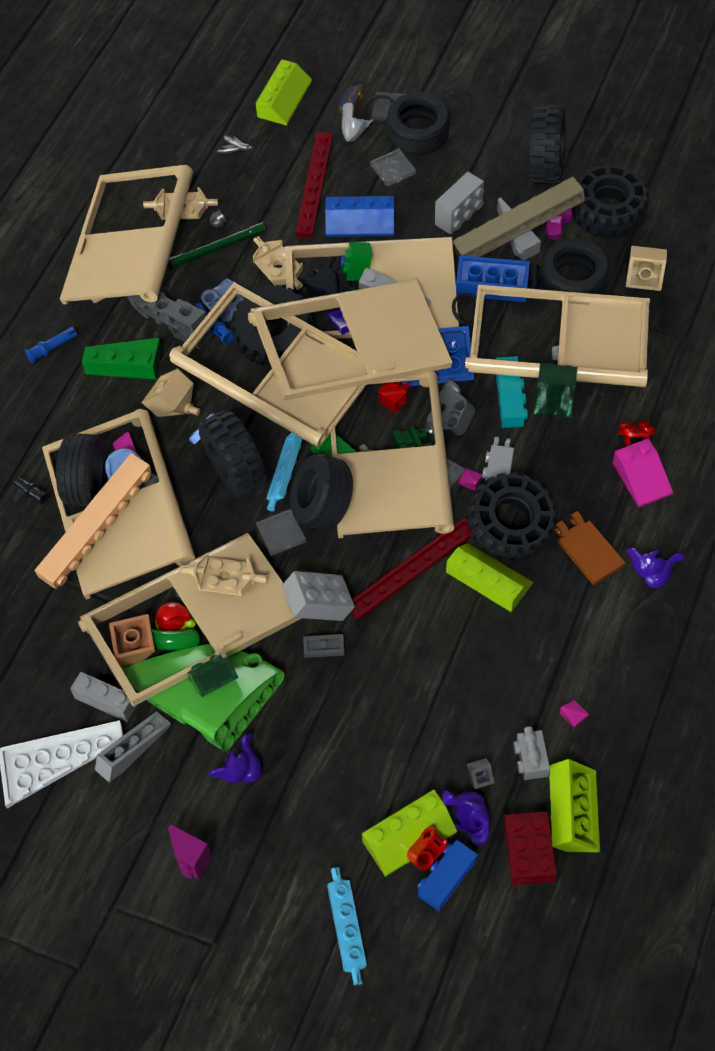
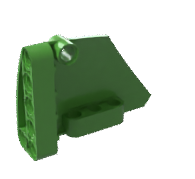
M211 644L195 646L156 656L121 669L133 689L140 693L213 655L215 650ZM239 651L147 699V701L182 724L187 723L200 731L208 742L222 751H227L280 686L285 674L282 670L264 661L259 654H248L244 651Z

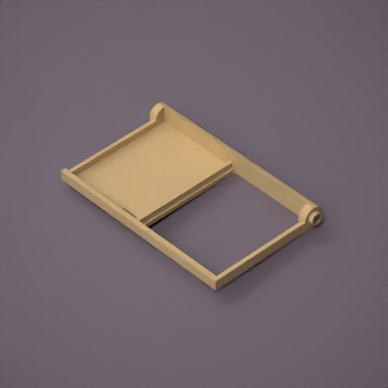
M179 165L100 175L60 296L63 304H68V301L140 295L147 302L157 301L193 176V170L189 166ZM175 175L178 178L164 226L90 234L106 183Z
M452 237L366 241V243H370L372 250L371 270L379 272L398 283L416 279L424 297L431 300L429 309L437 328L459 327V321L452 312V302L456 297ZM349 242L285 246V249L282 250V260H285L286 289L291 288L294 290L293 258L345 256V249H348ZM456 301L455 308H456V312H457V314H458L457 301ZM324 331V333L335 339L352 338L350 332L341 335L339 331Z
M416 279L252 308L250 313H248L250 324H253L258 329L283 400L451 368L453 363ZM340 307L367 375L299 389H290L265 321Z
M234 282L183 346L174 347L169 354L170 361L314 446L320 447L366 385L283 400L272 369L251 394L187 357L236 295L239 294L261 307L274 305ZM295 316L282 318L302 329L279 359L290 389H299L367 375L358 351Z
M478 285L470 358L466 357L465 368H468V372L646 387L648 376L646 365L650 298ZM499 295L562 301L558 365L477 358L484 296Z
M434 371L371 384L419 380L421 386L429 387L435 445L338 454L335 428L331 432L332 457L345 461L351 469L353 476L351 501L345 516L337 524L338 538L351 534L435 527V531L441 534L454 530L438 379Z
M137 409L132 413L80 432V434L98 435L129 422H132L136 427L142 426L159 478V482L139 489L136 496L129 499L126 508L116 515L114 523L111 526H107L104 530L102 538L94 542L89 554L81 558L76 571L83 596L86 599L91 598V594L176 562L178 566H181L195 559L147 410ZM62 439L43 446L42 449L66 532L82 512L68 517L65 504L58 495L56 472L50 453L59 450Z
M248 533L208 552L211 558L247 562V558H249L254 573L268 576L266 584L255 582L242 596L199 591L192 574L181 573L180 566L80 616L78 624L82 632L87 631L133 707L302 619L294 618L282 586L284 583ZM202 555V556H200V557H198V558H196V559H194V560H192V561H190V562H188V563H186V564H184V565L193 566V565H195L204 555ZM223 575L220 577V580L225 581L230 577ZM174 587L215 650V653L140 693H136L96 625Z

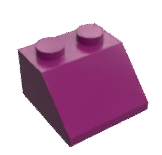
M170 824L168 830L181 873L187 878L192 879L195 877L199 880L212 859L208 844Z

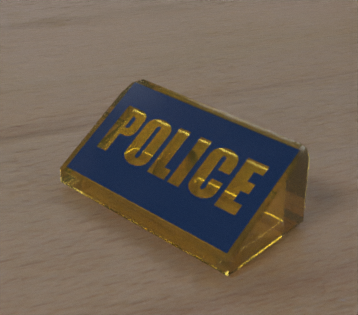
M363 84L348 87L338 112L343 113V105L346 103H352L355 112L363 95Z

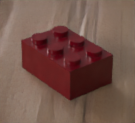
M536 812L505 815L503 826L511 886L555 882L556 867L548 813Z

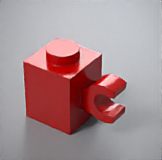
M403 381L396 382V384L389 382L386 385H382L378 391L379 403L396 414L407 403V391L410 389L409 382L405 385H401Z

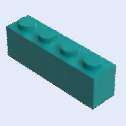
M518 356L497 357L496 360L518 362ZM496 375L501 428L524 427V420L528 419L527 408L524 409L523 404H526V395L522 393L524 379L520 378V376Z

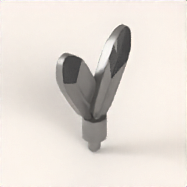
M225 135V141L231 145L222 146L217 149V152L226 154L240 150L249 151L253 147L242 143L232 135Z

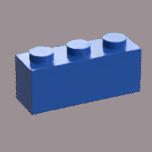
M458 840L453 845L449 844L443 852L445 856L441 861L437 860L430 869L432 873L428 878L424 877L417 887L419 889L418 897L438 912L441 911L477 862L478 854Z

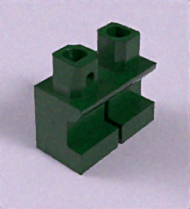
M412 425L408 430L402 432L399 429L392 431V442L395 449L433 446L430 441L421 443V441L427 439V432L424 427L415 429Z

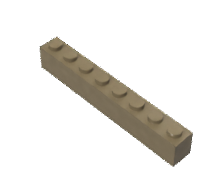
M574 177L564 180L562 183L549 188L547 191L519 204L508 212H504L493 220H489L480 227L474 228L465 235L452 241L454 252L458 258L459 256L481 257L584 202V190Z

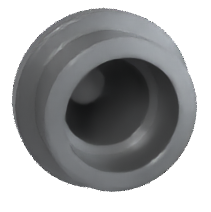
M220 210L216 213L213 212L210 217V224L216 228L224 226L227 220Z

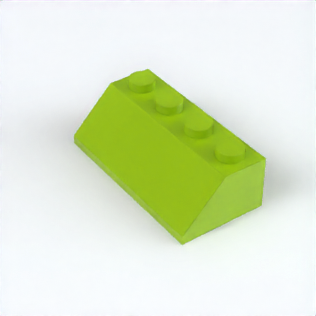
M281 59L256 102L257 117L288 125L309 88L312 79L296 63Z
M469 543L457 547L447 560L446 573L510 612L513 611L533 584L531 580Z
M570 759L549 765L552 847L565 852H600L596 770Z
M432 790L363 832L362 842L386 877L410 862L407 859V851L426 828L433 826L437 833L446 839L456 834L457 830L446 806L435 790Z

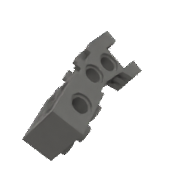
M163 281L158 299L155 302H147L140 295L127 296L132 306L143 317L147 319L152 317L156 319L155 322L162 325L164 323L168 325L173 336L183 342L187 341L207 316L205 310L197 308L187 301L178 299L174 302L165 296L167 292ZM211 328L195 348L200 350L213 337Z

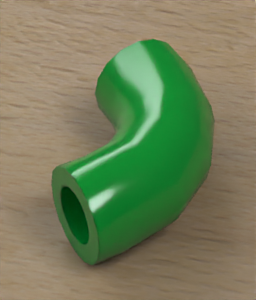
M151 629L154 647L157 650H182L199 645V634L195 629L175 631Z

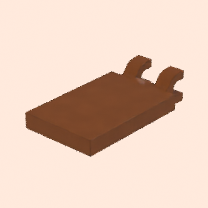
M578 511L571 514L573 519L570 520V523L574 527L568 530L563 521L556 524L555 533L560 537L559 545L593 586L625 566L624 560L589 520L584 523Z

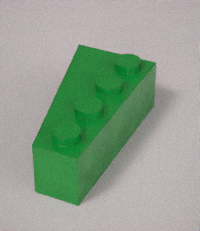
M153 338L85 347L82 359L85 374L156 380L162 354L160 339Z

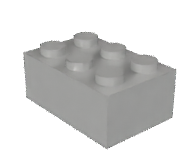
M470 172L463 175L435 201V225L450 235L455 230H458L462 223L469 220L472 214L482 207L484 181Z
M294 571L282 585L294 618L343 621L355 607L342 575Z

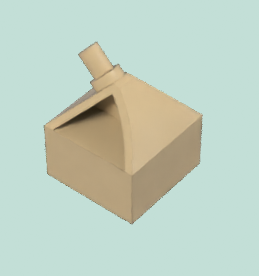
M631 246L626 287L661 291L667 250Z
M178 369L160 376L141 402L157 417L183 415L186 413H192L197 416L200 414V409L191 404L194 383Z

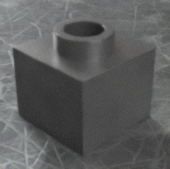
M486 758L466 764L470 783L474 789L495 783L491 764Z

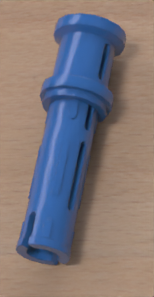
M197 303L194 305L197 308H202L203 310H205V312L208 315L209 311L203 306L202 303ZM216 320L211 326L212 333L219 336L223 344H229L234 339L233 331L229 330L223 321Z
M70 327L45 342H38L31 349H25L28 360L33 364L40 357L48 356L49 351L77 337L76 332L72 333L75 329Z

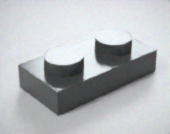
M343 634L303 636L304 658L344 656Z

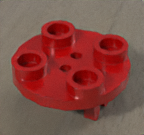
M640 421L639 424L621 422L620 427H618V433L624 435V443L626 446H630V438L642 436L643 440L648 439L649 435L655 434V427L651 426L649 421Z

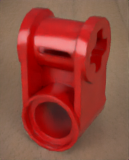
M430 826L422 832L417 841L409 848L407 859L419 869L426 870L431 867L438 856L447 848L448 840L445 837H441L437 830Z

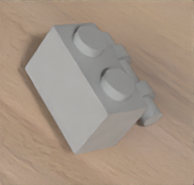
M525 727V733L517 734L516 741L513 742L514 752L519 754L520 761H517L518 772L523 774L524 780L548 777L550 767L542 730L533 731L532 727Z

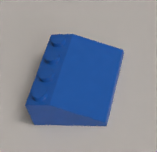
M469 326L438 329L453 362L451 368L434 371L437 374L438 384L446 383L448 380L453 382L474 380V373L468 372V368H465L466 357L470 358L471 352ZM419 380L403 381L402 385H405L409 382L410 386H420Z

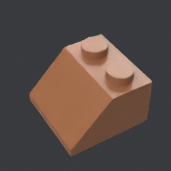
M148 614L109 623L114 657L121 668L144 661L155 652Z

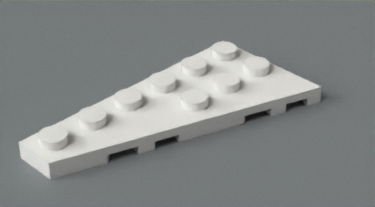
M120 720L1 747L0 769L5 806L7 808L11 807L97 758L100 752L123 736Z

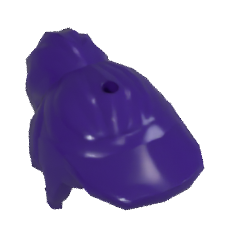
M629 547L626 550L632 560L636 573L643 577L646 584L652 588L664 586L671 577L675 562L684 561V557L680 553H675L668 560L655 557L659 553L658 550L645 553L644 555H641L633 547Z
M250 733L244 735L240 740L242 752L235 757V751L232 750L229 761L227 758H224L223 767L213 769L208 773V777L220 778L228 783L240 781L255 782L262 774V766L259 758L250 747V740L253 738V735Z
M444 790L443 803L445 805L457 806L455 813L461 825L456 823L455 827L468 833L474 845L486 843L489 838L491 816L486 808L484 797L476 792H464L459 796H454L449 791Z

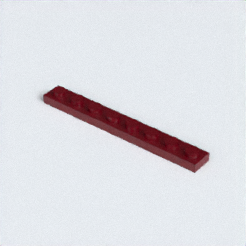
M316 133L296 228V236L313 238L333 133Z
M464 517L457 522L452 532L441 534L353 598L352 601L355 607L350 613L356 620H361L456 550L457 547L471 539L470 532L472 529L467 526V518Z

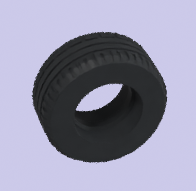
M70 433L64 437L60 445L56 467V483L60 500L66 505L88 506L105 485L106 450L103 440L99 436Z
M314 454L301 464L293 481L290 498L291 511L298 523L321 530L331 529L340 523L348 510L353 492V476L346 462L335 457Z

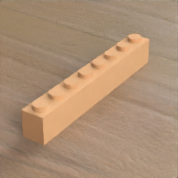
M132 453L126 458L34 570L40 579L55 589L66 582L68 574L79 566L83 556L89 554L95 541H99L102 538L107 526H111L114 523L116 515L126 508L131 497L136 496L142 483L149 480L151 476L150 465Z

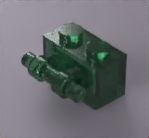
M216 653L209 658V661L197 663L191 667L192 670L187 672L190 683L193 684L197 694L201 697L239 678L226 654Z

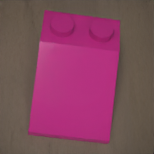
M649 438L615 451L612 464L638 507L673 494L659 455Z

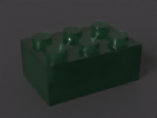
M540 363L534 413L571 417L578 367Z

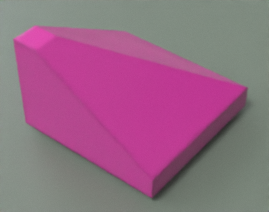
M129 432L113 443L115 451L130 449L136 452Z
M466 468L458 484L476 491L482 480V474Z
M575 700L560 708L561 716L573 728L589 715Z

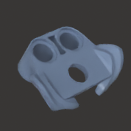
M226 278L212 290L204 291L201 299L209 312L234 283L233 281ZM239 294L236 295L235 302L230 303L217 320L224 323L233 320V312L237 311L236 305L244 298Z

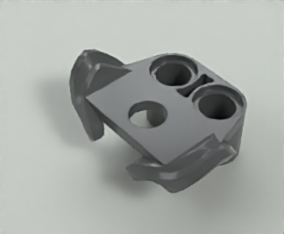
M448 380L439 393L440 405H446L445 411L441 413L443 431L450 430L455 435L460 436L466 432L474 416L475 407L461 395L459 386L455 382ZM432 411L428 414L424 426L426 432L434 433Z

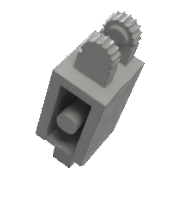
M495 437L491 451L486 453L485 462L488 463V467H484L482 478L486 480L490 477L496 478L500 473L510 475L514 448L510 447L511 439L506 438L504 446H499V437Z

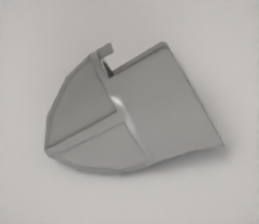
M352 103L343 105L341 128L347 142L358 139L374 121L372 119L360 120L353 117L354 105Z

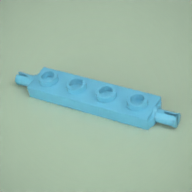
M292 432L285 439L266 498L269 500L267 507L269 511H275L278 500L285 497L288 483L292 478L293 467L297 462L296 458L302 446V438Z
M339 867L336 869L332 868L333 881L328 883L327 888L343 969L346 972L352 973L354 985H360L363 983L360 971L367 964L350 880H342Z

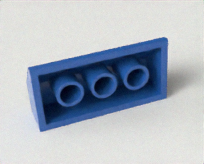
M394 196L326 197V237L394 236Z
M459 256L456 296L462 293H469L477 298L478 285L527 289L530 261ZM484 296V299L526 302L524 297Z

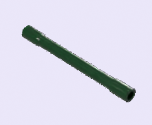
M263 222L194 250L169 258V264L171 268H174L230 244L266 232Z

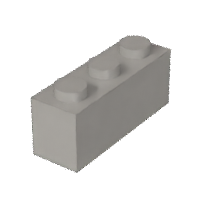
M80 672L70 688L75 699L126 722L137 706H132L123 690Z

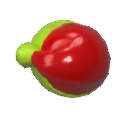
M176 602L162 605L156 613L155 624L158 630H188L196 626V621L191 618L189 610Z

